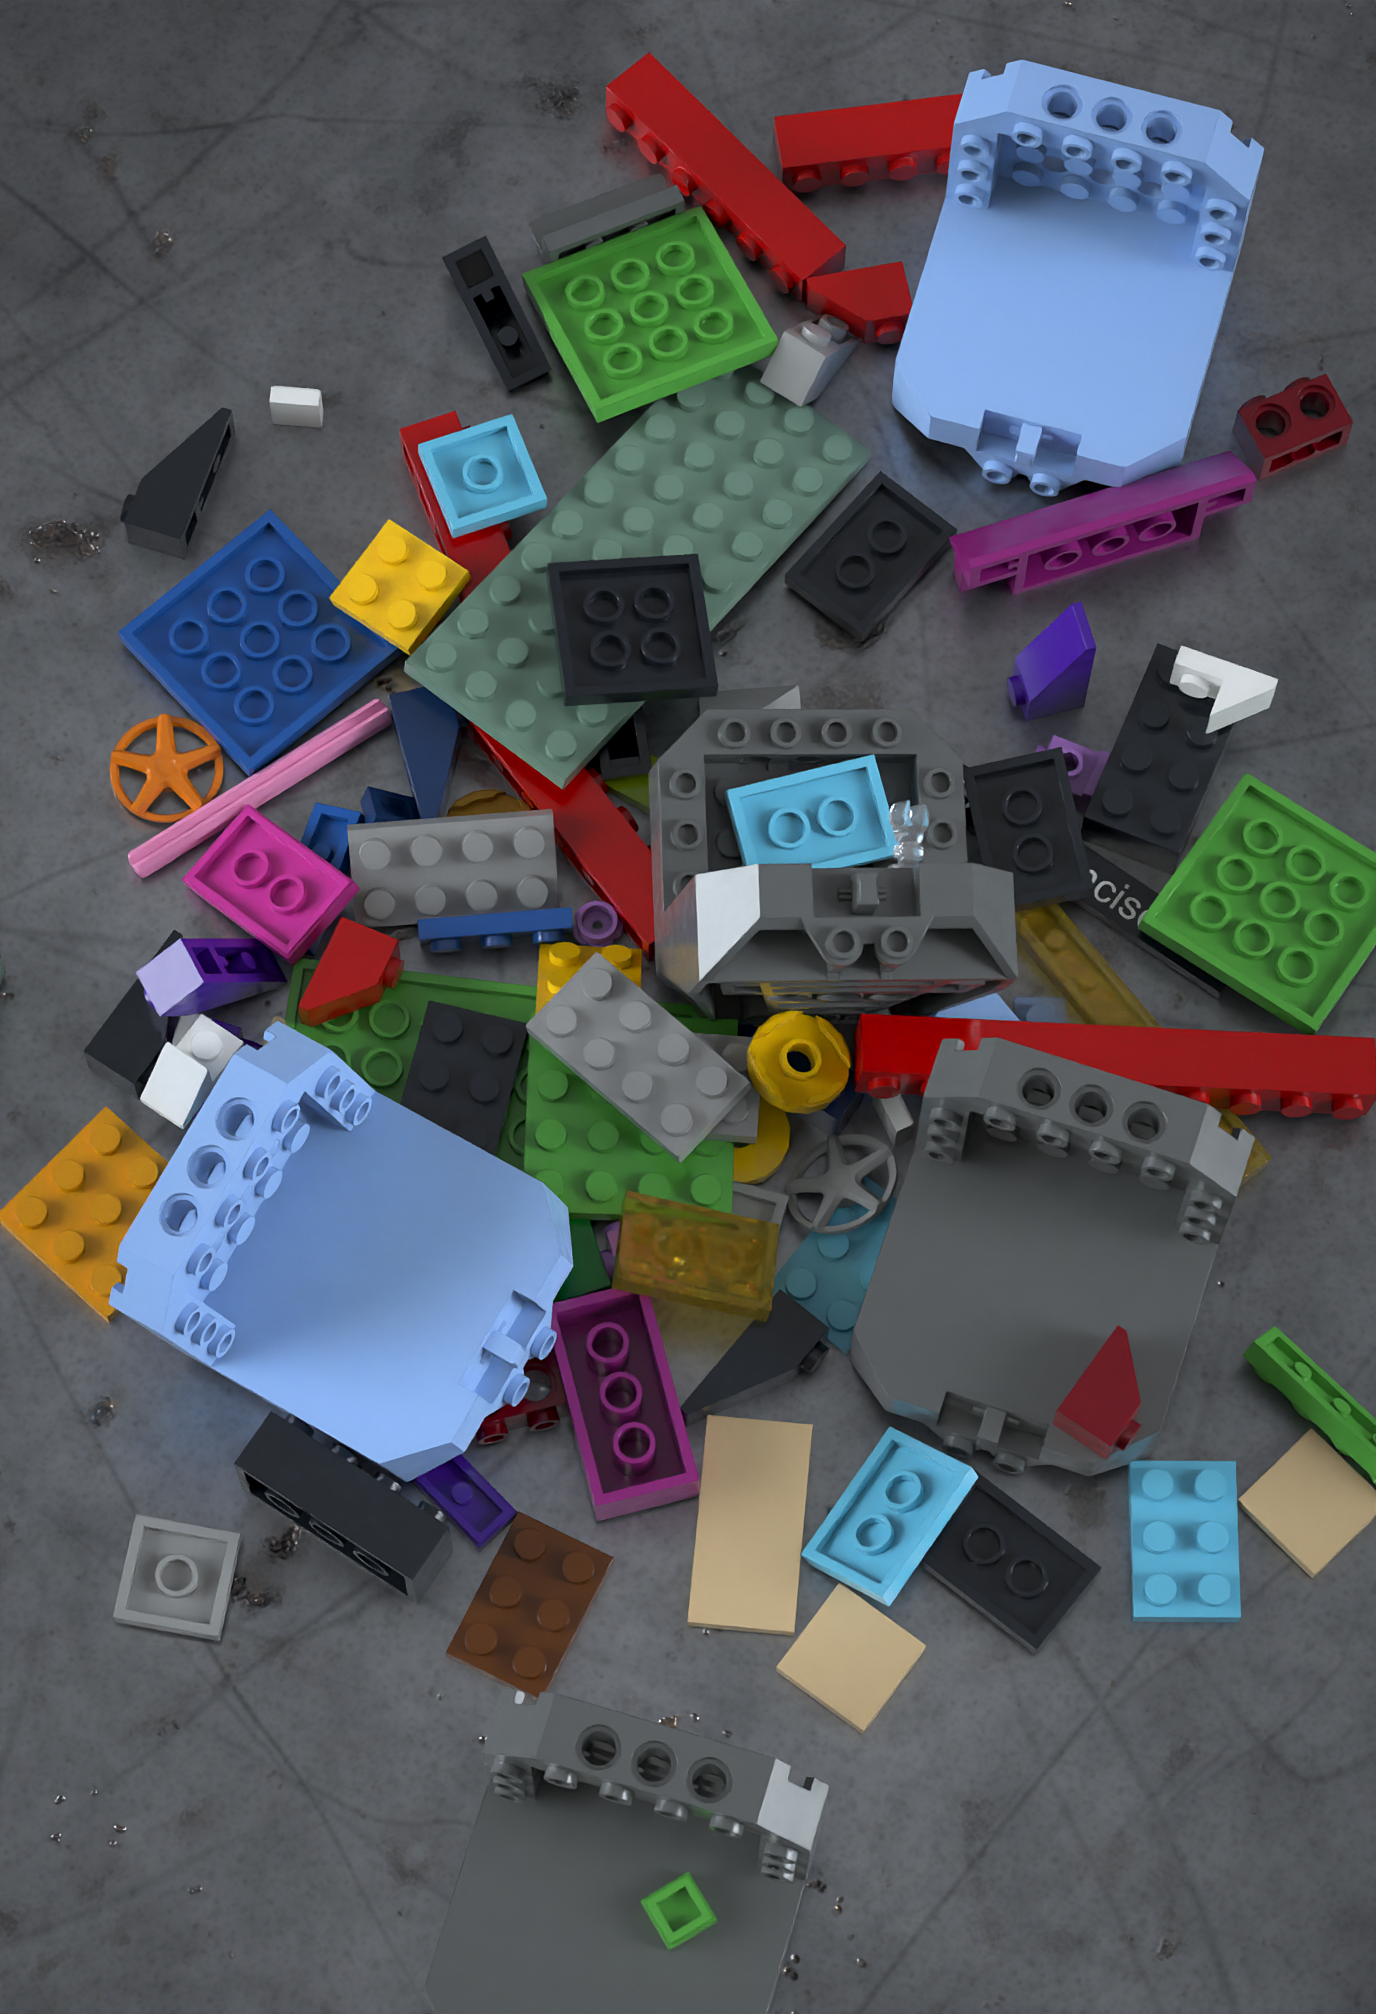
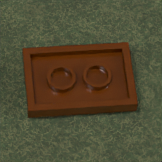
M518 1511L446 1651V1657L511 1689L519 1690L525 1693V1696L537 1701L540 1692L549 1691L614 1563V1557Z

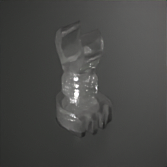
M910 800L894 803L890 809V824L893 828L895 840L898 845L893 847V858L898 860V864L889 865L887 868H914L919 863V860L924 859V847L919 844L922 842L924 833L929 826V811L925 804L910 807Z

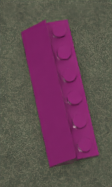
M1226 451L1148 475L1122 487L1106 488L949 537L955 552L953 577L959 592L1006 578L1012 594L1015 595L1200 537L1204 516L1251 502L1257 480L1250 468L1231 451Z

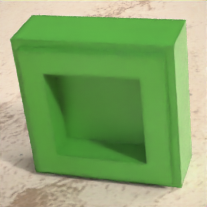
M689 1871L641 1900V1905L669 1951L717 1923L715 1914Z

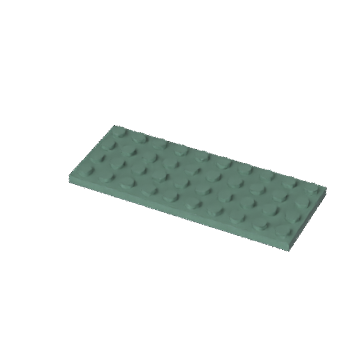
M751 364L658 399L405 661L404 672L550 781L564 789L645 701L564 706L546 579L547 563L698 554L709 629L711 631L869 462L871 450L807 404L800 407L762 384L760 380L764 373Z

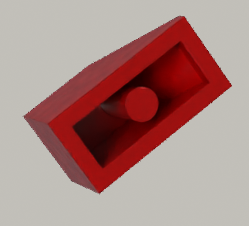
M902 261L806 278L805 304L806 309L815 315L821 314L822 316L828 314L841 319L849 326L848 331L859 337L860 341L864 344L872 342L892 344L902 340L913 305Z
M341 917L298 1005L301 1023L313 1027L380 1002L386 987L390 989L395 988L404 968L405 961L400 959L399 941Z

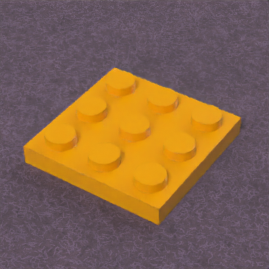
M105 1106L0 1210V1224L103 1319L110 1323L120 1313V1311L109 1305L111 1289L118 1282L125 1285L128 1268L117 1262L120 1243L168 1165V1162Z

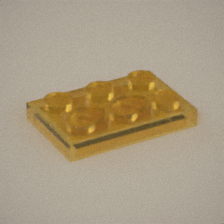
M626 1191L621 1205L612 1289L766 1322L772 1309L779 1224Z

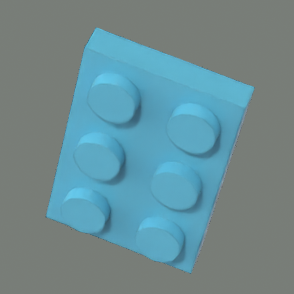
M874 754L729 789L724 793L743 866L754 864L812 863V868H853L897 857L901 854Z
M864 1176L863 1179L866 1187L881 1199L885 1190L867 1176ZM893 1196L886 1207L874 1219L857 1229L840 1234H823L811 1231L764 1288L763 1293L771 1299L781 1289L829 1327L827 1341L845 1355L851 1350L853 1330L897 1199ZM858 1203L845 1208L837 1207L828 1226L850 1223L864 1216L870 1210Z
M889 1427L801 1555L809 1565L890 1606L978 1479V1476L972 1467Z
M1133 1461L1128 1464L1132 1622H1239L1241 1619L1236 1461Z

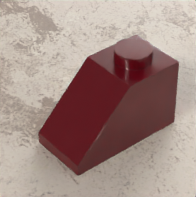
M1117 1325L1057 1409L1053 1422L1055 1426L1105 1460L1109 1458L1116 1447L1125 1452L1142 1427L1140 1423L1135 1421L1141 1407V1399L1128 1334L1125 1329Z

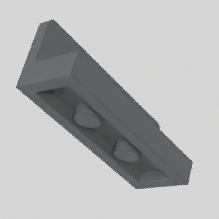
M656 173L530 221L529 232L546 265L684 212V199L677 185L668 187L664 176L661 173Z

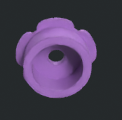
M591 901L580 907L575 913L574 920L576 924L573 926V934L580 944L606 947L612 945V941L618 939L622 934L623 923L619 921L615 909L609 903ZM599 922L602 924V928L595 930L593 924Z

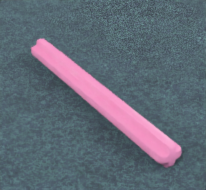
M374 699L130 851L128 854L130 865L141 878L151 875L229 826L247 804L255 809L389 726L392 719L388 708L380 699Z

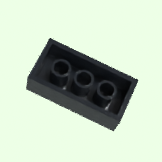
M1157 643L1084 815L1081 834L1086 842L1173 875L1237 722L1205 734L1216 699L1208 696L1205 698L1192 697L1182 692L1177 685L1171 684L1170 679L1179 651Z
M271 1411L234 1463L242 1490L418 1604L453 1553L450 1527L445 1524L448 1518L436 1507L421 1500L417 1506L401 1496L403 1488L387 1475L377 1471L372 1477L358 1468L356 1464L359 1460L344 1447L332 1443L328 1448L312 1438L314 1430L301 1419L292 1414H288L283 1419Z

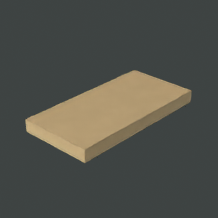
M707 1415L687 1626L794 1636L813 1424Z

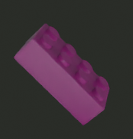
M646 1280L553 1303L551 1329L557 1332L553 1351L567 1400L568 1416L596 1522L699 1496L700 1479Z

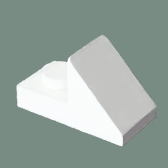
M1182 645L1175 660L1170 679L1171 684L1177 685L1182 692L1196 698L1208 696L1216 699L1205 734L1268 709L1278 682L1277 678Z
M201 1014L176 1047L169 1042L164 1045L140 1097L141 1102L181 1129H184L208 1098L233 1054L244 1046V1042Z

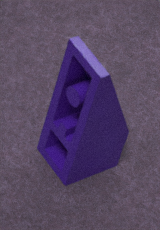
M1082 602L1071 604L1015 657L1013 674L1011 677H1007V687L1013 706L1021 705L1026 722L1082 708L1085 705L1096 644Z
M180 938L136 972L144 987L145 999L157 1011L159 1016L193 1015L280 988L288 982L272 951L257 939Z

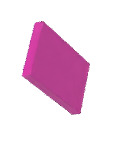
M249 804L244 807L182 878L183 883L190 890L292 966L298 962L360 890L352 879Z

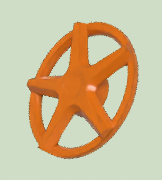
M165 713L140 722L122 736L111 753L110 779L117 798L133 814L149 821L160 823L180 821L212 801L222 784L224 762L219 744L201 725L183 717L170 716ZM173 727H180L193 732L207 746L186 752H178L175 746ZM157 728L156 751L153 754L125 751L129 744L139 735ZM214 760V780L208 793L202 798L188 779V771L207 761ZM120 765L147 775V780L134 803L128 798L121 786L119 778ZM174 791L190 806V809L175 814H156L147 811L161 792Z

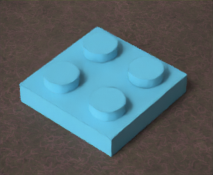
M513 414L418 444V454L452 538L547 508L546 494Z

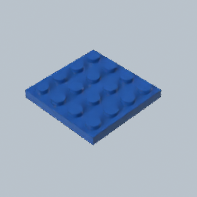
M271 509L118 631L119 640L216 740L220 747L249 777L270 763L403 653L401 649L332 604L329 597L341 582Z

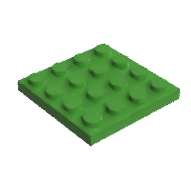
M702 206L695 207L522 273L523 286L597 423L772 356L779 343L776 334Z
M1246 772L1145 913L1138 929L1303 1034L1315 1035L1376 946V853Z
M530 1013V1020L535 1016V1013ZM675 1017L692 1033L737 1036L738 1019H717L716 1022H711L708 1018ZM529 1035L523 1172L543 1182L568 1207L569 1219L620 1221L630 1219L632 1221L647 1220L651 1222L732 1224L734 1142L702 1140L681 1163L677 1162L563 1062Z

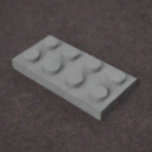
M552 809L347 825L351 878L360 888L353 897L355 922L368 928L418 924L417 919L560 908Z
M598 952L526 1024L527 1032L679 1163L693 1151L751 1089L749 1080Z

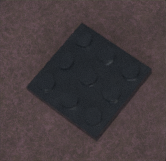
M698 554L547 563L546 579L564 706L715 697L717 695L718 680Z

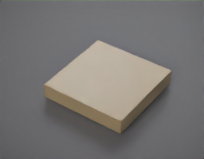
M1311 1428L1237 1500V1505L1313 1579L1376 1517V1490Z
M839 1582L779 1662L776 1671L863 1734L925 1651L926 1645Z

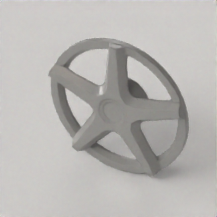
M833 1133L829 1134L826 1141L812 1148L801 1158L793 1169L789 1181H785L786 1195L789 1196V1210L798 1223L811 1231L823 1234H840L852 1231L874 1219L889 1203L896 1188L898 1168L895 1157L889 1147L872 1136L863 1134L837 1136ZM862 1145L876 1150V1152L850 1165L847 1162L842 1146ZM827 1153L828 1172L821 1176L801 1179L808 1167L820 1156ZM887 1162L889 1182L883 1197L880 1199L866 1187L863 1177L880 1164ZM797 1193L823 1194L824 1198L814 1222L807 1219L799 1209ZM858 1203L870 1210L864 1216L850 1223L828 1226L837 1207L845 1208Z

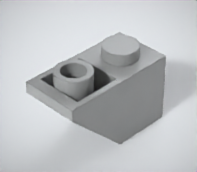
M821 314L816 315L784 331L760 382L802 407L821 395L855 350L860 338L848 331L849 326L841 319L828 314L823 316Z

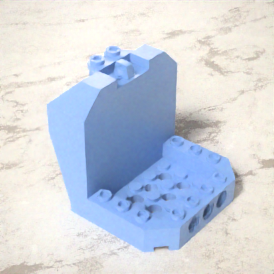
M1026 60L1007 63L1004 74L990 77L991 74L985 69L970 72L953 126L945 200L895 361L891 405L927 438L965 448L983 469L982 476L988 481L997 484H1007L1018 473L1027 475L1028 480L1031 482L1030 489L1046 497L1057 496L1059 490L1083 480L1111 487H1122L1148 475L1181 466L1242 247L1264 148L1253 138L1244 139L1242 143L1231 134L1233 121L1221 110Z
M276 1021L265 1030L263 1039L268 1041L267 1044L259 1050L246 1044L233 1054L120 1243L117 1262L128 1268L125 1285L118 1282L112 1287L109 1305L176 1349L284 1412L296 1416L310 1427L403 1481L409 1482L464 1453L486 1416L507 1403L516 1406L525 1396L530 1379L524 1376L523 1367L528 1359L531 1360L536 1357L542 1360L551 1351L557 1337V1332L551 1329L553 1300L573 1267L568 1207L543 1182L378 1093L332 1050Z

